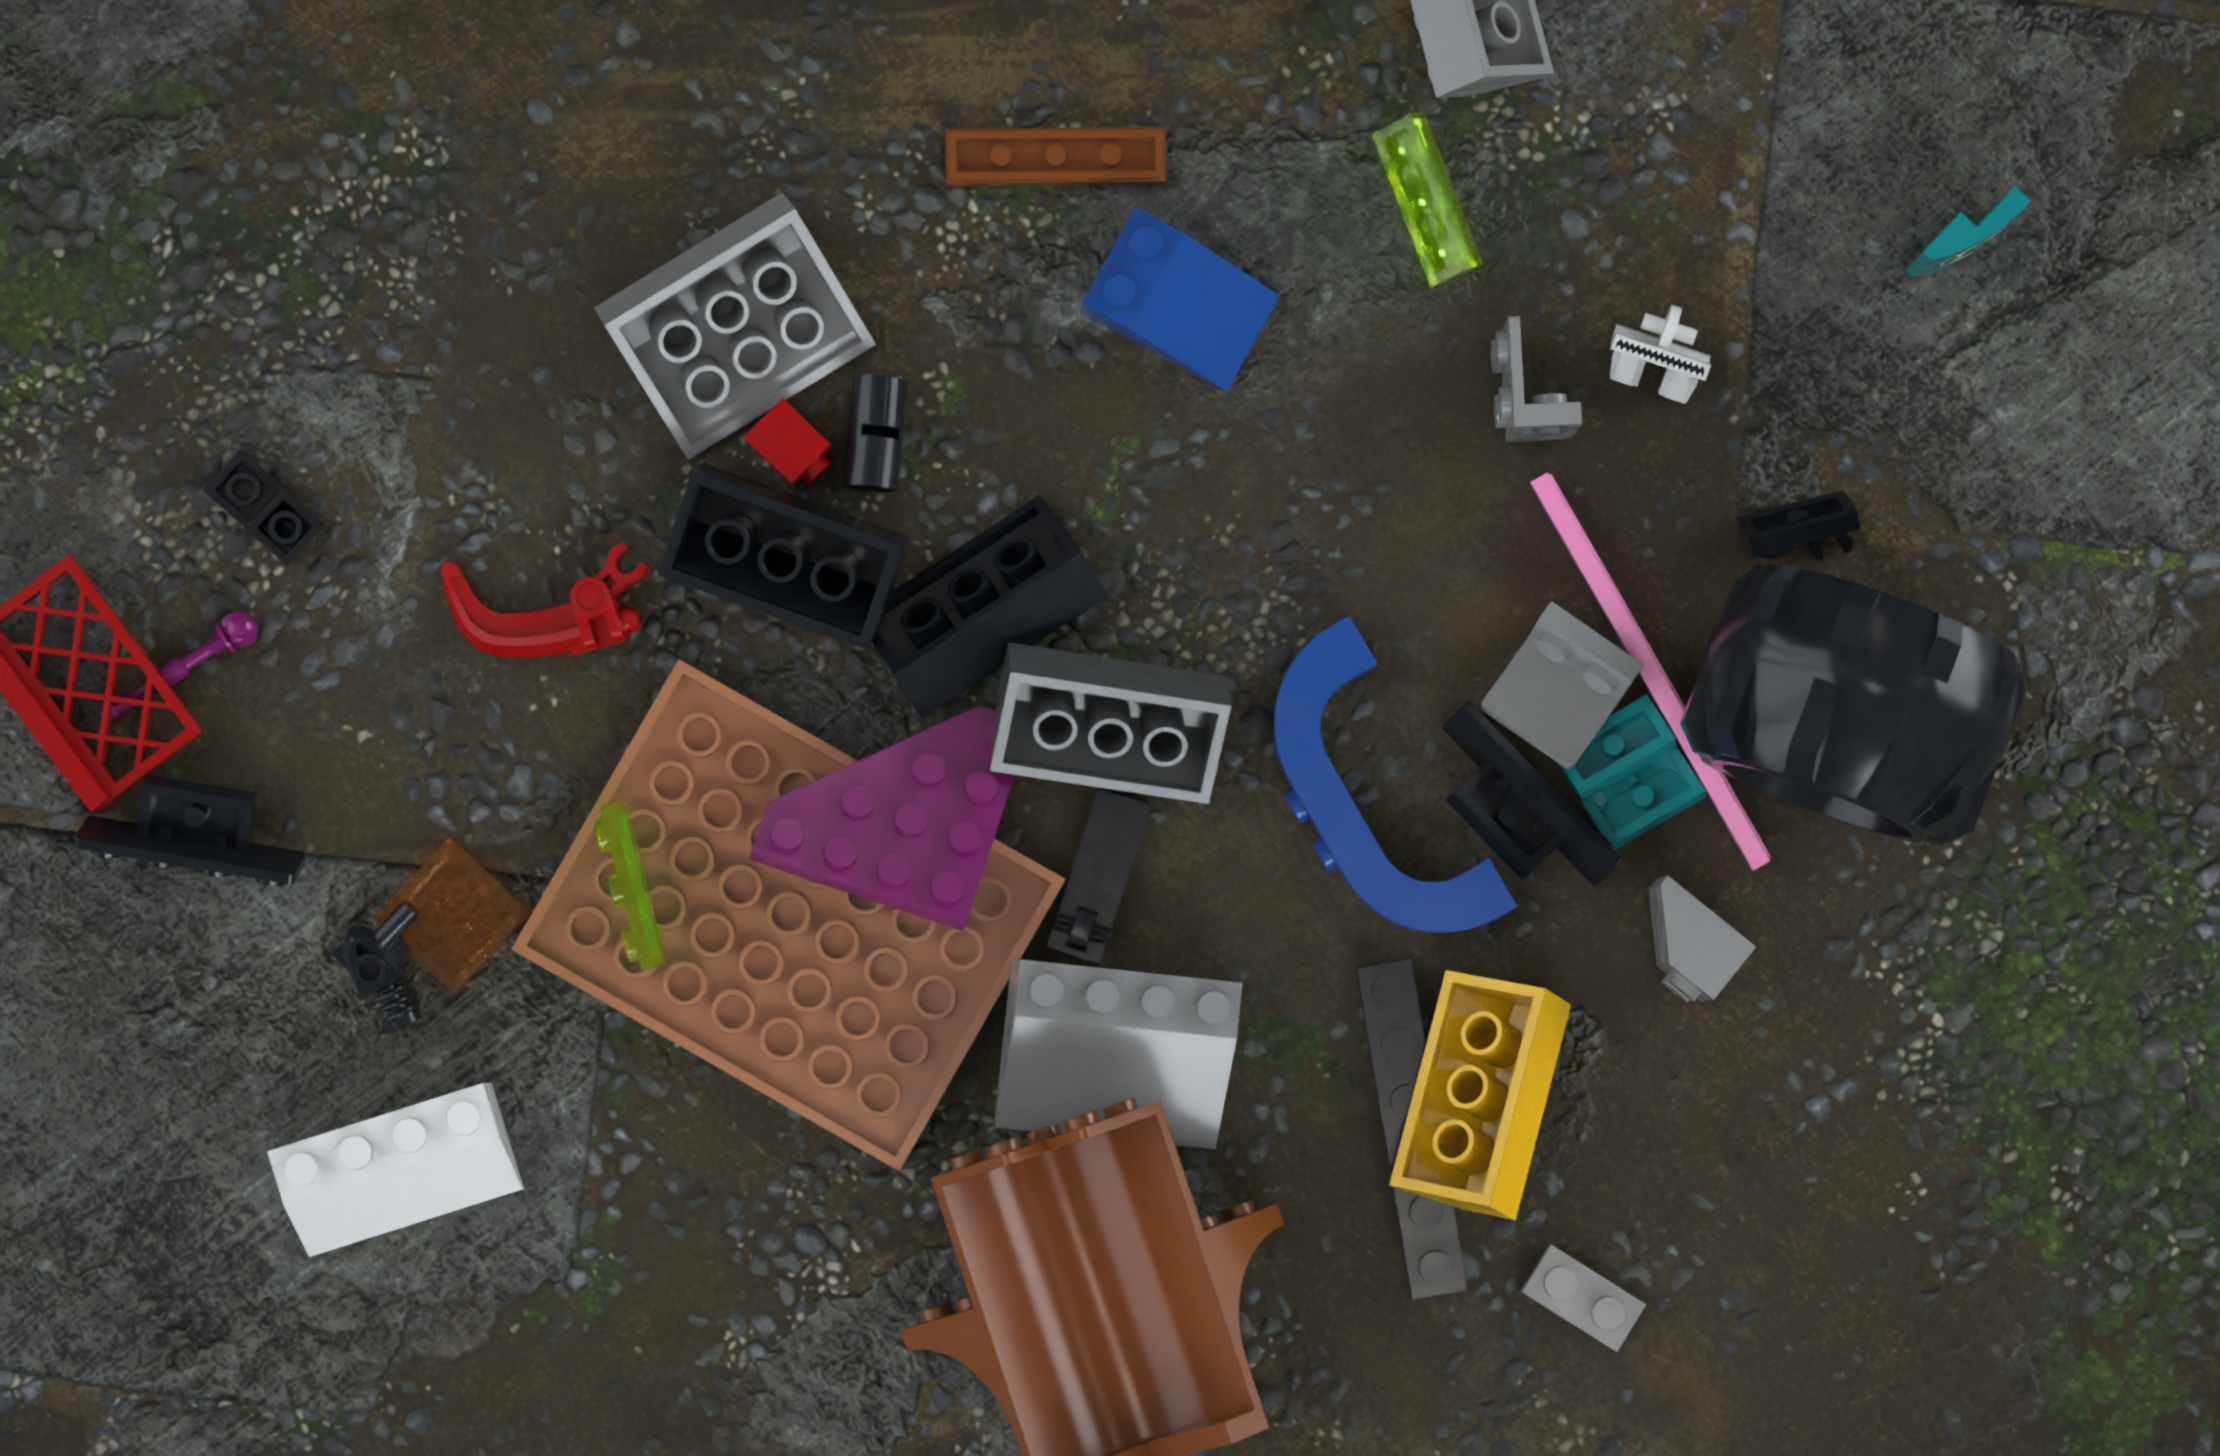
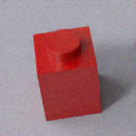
M784 398L744 436L747 444L794 490L802 482L809 487L812 486L832 465V462L827 459L833 452L831 444Z

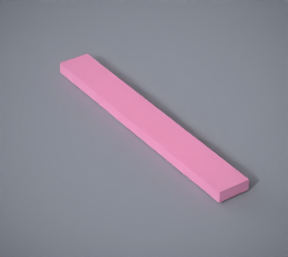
M1547 472L1531 481L1533 491L1626 653L1644 664L1638 674L1750 869L1754 871L1770 862L1769 858L1771 856L1723 772L1702 762L1700 755L1692 751L1680 724L1686 707L1554 477Z

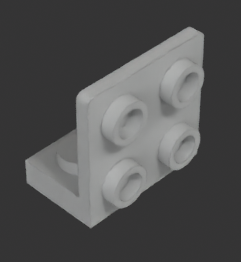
M1508 316L1502 330L1495 332V340H1491L1492 373H1502V387L1498 388V395H1494L1495 428H1505V442L1572 439L1582 425L1581 402H1567L1566 394L1549 393L1533 396V403L1525 404L1520 316Z
M1551 601L1539 617L1524 644L1483 699L1480 709L1564 768L1572 769L1629 689L1644 664Z

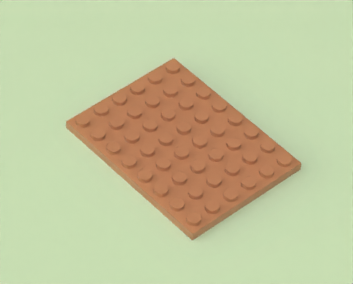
M678 659L511 950L897 1171H901L1007 985L1010 977L1011 960L1022 958L1066 879L994 838L965 928L961 931L749 860L770 801L857 762V760Z

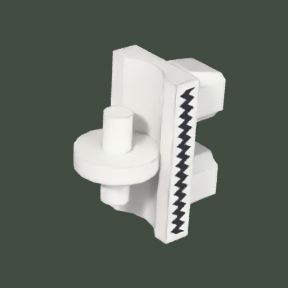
M1671 305L1665 319L1645 313L1640 328L1659 334V338L1616 324L1610 349L1614 350L1611 360L1610 379L1637 387L1647 361L1666 368L1658 394L1686 404L1696 388L1698 380L1706 381L1711 367L1709 363L1711 356L1672 343L1674 339L1693 346L1698 330L1678 324L1682 308Z

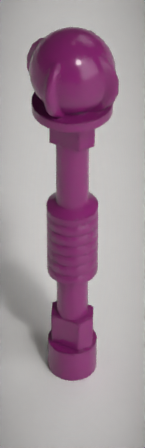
M245 612L228 614L221 624L215 625L217 633L208 638L207 643L183 658L175 657L169 663L161 666L159 671L168 683L173 686L189 676L190 669L212 655H218L226 649L235 653L238 651L237 647L250 646L256 640L258 634V625L253 616ZM146 682L130 692L125 691L118 697L143 700ZM155 688V694L159 695L160 693ZM114 703L111 725L123 718V715L134 709L136 705ZM103 704L100 705L99 707H97V711H98L99 715L101 716V718H102Z

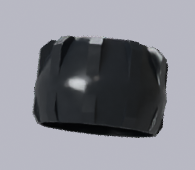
M1757 564L1732 583L1720 618L1709 637L1705 658L1680 724L1692 751L1700 755L1702 762L1750 787L1795 806L1864 830L1913 843L1926 841L1936 846H1942L1974 831L1997 766L2008 748L2011 729L2026 690L2021 666L2017 663L2014 652L1961 622L1856 582L1789 565Z

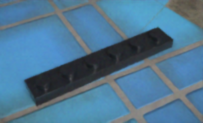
M1412 959L1355 968L1390 1178L1426 1047ZM1392 1187L1411 1299L1415 1300L1467 1291L1453 1206Z

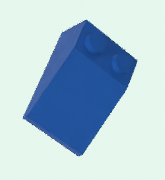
M1135 207L1082 302V314L1227 393L1280 295L1188 235Z

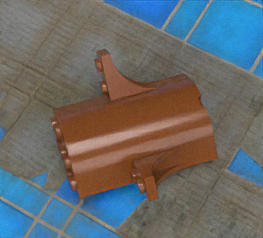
M1131 1098L1102 1108L1105 1116L1103 1120L1099 1119L1097 1110L1064 1121L1067 1132L1061 1133L1057 1123L1027 1133L1026 1137L1029 1144L1025 1146L1021 1136L986 1147L989 1158L985 1159L982 1149L949 1159L952 1171L931 1178L969 1296L955 1301L958 1309L956 1311L953 1310L951 1301L920 1311L919 1315L922 1322L900 1331L907 1352L930 1350L948 1355L971 1369L988 1386L1010 1421L1022 1456H1186L1236 1443L1269 1428L1243 1348L1239 1322V1301L1243 1276L1252 1254L1267 1235L1285 1224L1278 1203L1255 1210L1252 1200L1220 1210L1224 1221L1218 1222L1216 1214L1199 1219L1160 1101L1138 1108L1135 1098Z

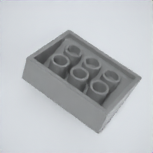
M783 192L594 307L603 325L688 460L768 412L782 398L785 400L789 399L876 345L798 212Z
M1023 959L1011 960L994 1127L1036 1131L1058 1123L1061 1133L1067 1132L1064 1125L1065 1120L1097 1110L1099 1119L1103 1120L1105 1116L1102 1108L1135 1098L1138 1108L1158 1101L1161 1102L1176 1146L1216 1149L1237 1041L1242 983Z

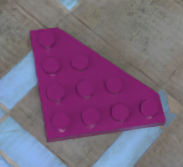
M979 705L770 801L749 860L963 931L1015 776L992 772L989 769L996 711Z

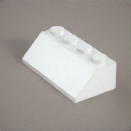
M492 1083L474 1085L267 1151L283 1206L309 1257L524 1189Z

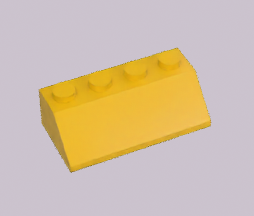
M1446 970L1389 1186L1464 1210L1516 1221L1571 1004L1546 988Z

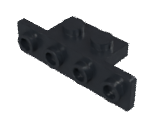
M1467 701L1442 725L1443 730L1479 766L1445 800L1521 880L1526 878L1556 848L1594 886H1597L1622 864V859L1613 851V847L1608 839L1589 826L1574 810L1571 801L1564 794L1556 791L1536 770L1532 760L1523 752L1518 751L1497 730L1495 722L1489 715L1478 710L1473 703Z
M148 774L141 783L138 824L89 816L76 833L74 841L75 848L88 850L94 856L112 859L124 856L145 860L147 864L159 868H169L177 865L200 869L203 874L212 877L243 876L254 878L258 883L266 886L294 884L305 865L306 853L303 851L252 843L257 793Z

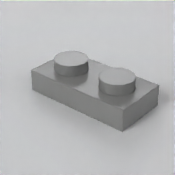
M1552 1244L1547 1246L1520 1290L1616 1352H1618L1647 1305Z

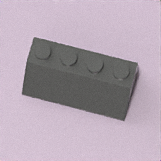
M1008 642L997 694L989 769L992 772L1209 804L1232 707L1227 676Z

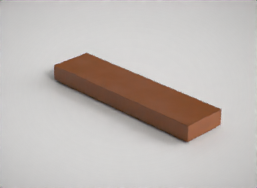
M1166 127L945 129L946 187L1166 185Z

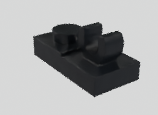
M1843 490L1736 517L1739 536L1753 559L1761 557L1765 559L1780 558L1790 553L1792 549L1807 546L1813 557L1818 561L1823 559V552L1821 550L1823 541L1832 536L1837 537L1838 544L1844 554L1849 553L1852 550L1853 541L1848 532L1860 529L1858 512Z

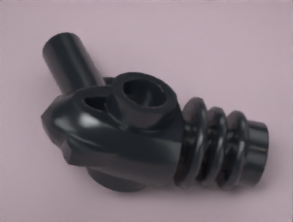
M403 900L375 931L363 925L351 926L345 934L344 943L333 952L336 959L349 971L355 987L362 997L377 993V996L371 999L368 1005L373 1006L382 1002L383 1006L378 1008L376 1012L377 1014H382L387 1011L389 1015L382 1019V1023L388 1024L392 1033L422 1017L417 1008L419 1005L418 1001H413L409 1004L406 1001L413 996V992L409 991L404 994L401 992V990L410 985V981L405 980L399 984L396 983L406 973L401 959L410 953L409 945L401 935L420 916L419 911L406 900Z

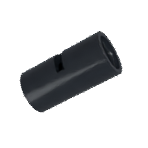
M871 374L853 376L843 487L867 492H898L908 389L907 380Z

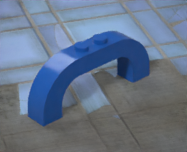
M1349 615L1318 634L1300 651L1290 665L1280 685L1273 711L1272 731L1275 753L1280 769L1292 790L1284 795V798L1300 825L1309 820L1320 840L1314 842L1312 846L1326 871L1329 873L1337 868L1342 879L1357 899L1382 919L1407 930L1429 934L1457 933L1485 925L1518 907L1491 859L1489 858L1461 875L1446 881L1425 882L1403 874L1384 855L1324 750L1320 727L1322 714L1328 700L1340 688L1371 671L1377 665L1376 660Z

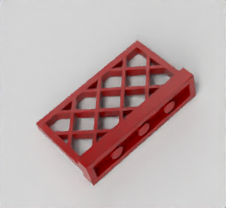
M68 554L0 606V692L90 812L105 813L121 800V795L205 732L73 555ZM67 573L72 576L81 588L77 612L49 608L52 585ZM40 595L39 607L27 605ZM89 600L100 615L87 613ZM18 611L38 613L33 645L13 643L1 627V624ZM48 614L76 618L72 651L43 647ZM86 620L106 622L112 629L114 634L110 656L82 652ZM122 644L133 659L120 657ZM19 650L32 652L30 664ZM42 653L71 657L66 690L46 687L40 679L39 672ZM81 658L109 662L105 695L76 691ZM119 664L139 666L145 673L147 680L144 700L115 696ZM155 688L166 703L154 702ZM52 694L65 696L64 708L61 707ZM75 697L104 701L99 734L81 732L72 722ZM114 703L143 706L138 739L109 735ZM152 708L172 710L186 729L168 743L148 741ZM85 738L98 740L97 753ZM108 741L137 745L134 769L118 781L105 765ZM147 747L160 748L145 760Z

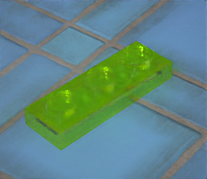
M1424 111L1410 113L1372 134L1430 287L1445 285L1484 265Z
M621 800L601 805L600 810L603 819L594 821V827L602 854L612 853L616 874L608 875V882L615 907L625 906L630 928L622 930V937L630 963L639 960L641 970L644 971L668 966L627 803Z

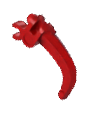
M621 542L612 547L607 556L606 565L595 577L582 578L573 586L570 593L571 602L536 612L506 614L491 610L478 599L459 564L444 562L441 564L440 572L445 595L459 631L479 651L502 658L541 657L571 653L572 656L576 657L631 640V634L635 633L642 626V620L637 608L624 606L622 594L630 585H636L646 580L652 567L647 562L642 561L632 573H624L621 568V561L633 548L628 543Z

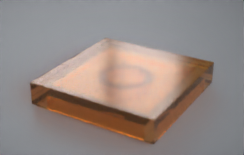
M449 837L373 918L381 925L403 900L411 903L419 911L420 916L401 937L409 945L410 953L453 994H457L531 916L532 912L453 837Z

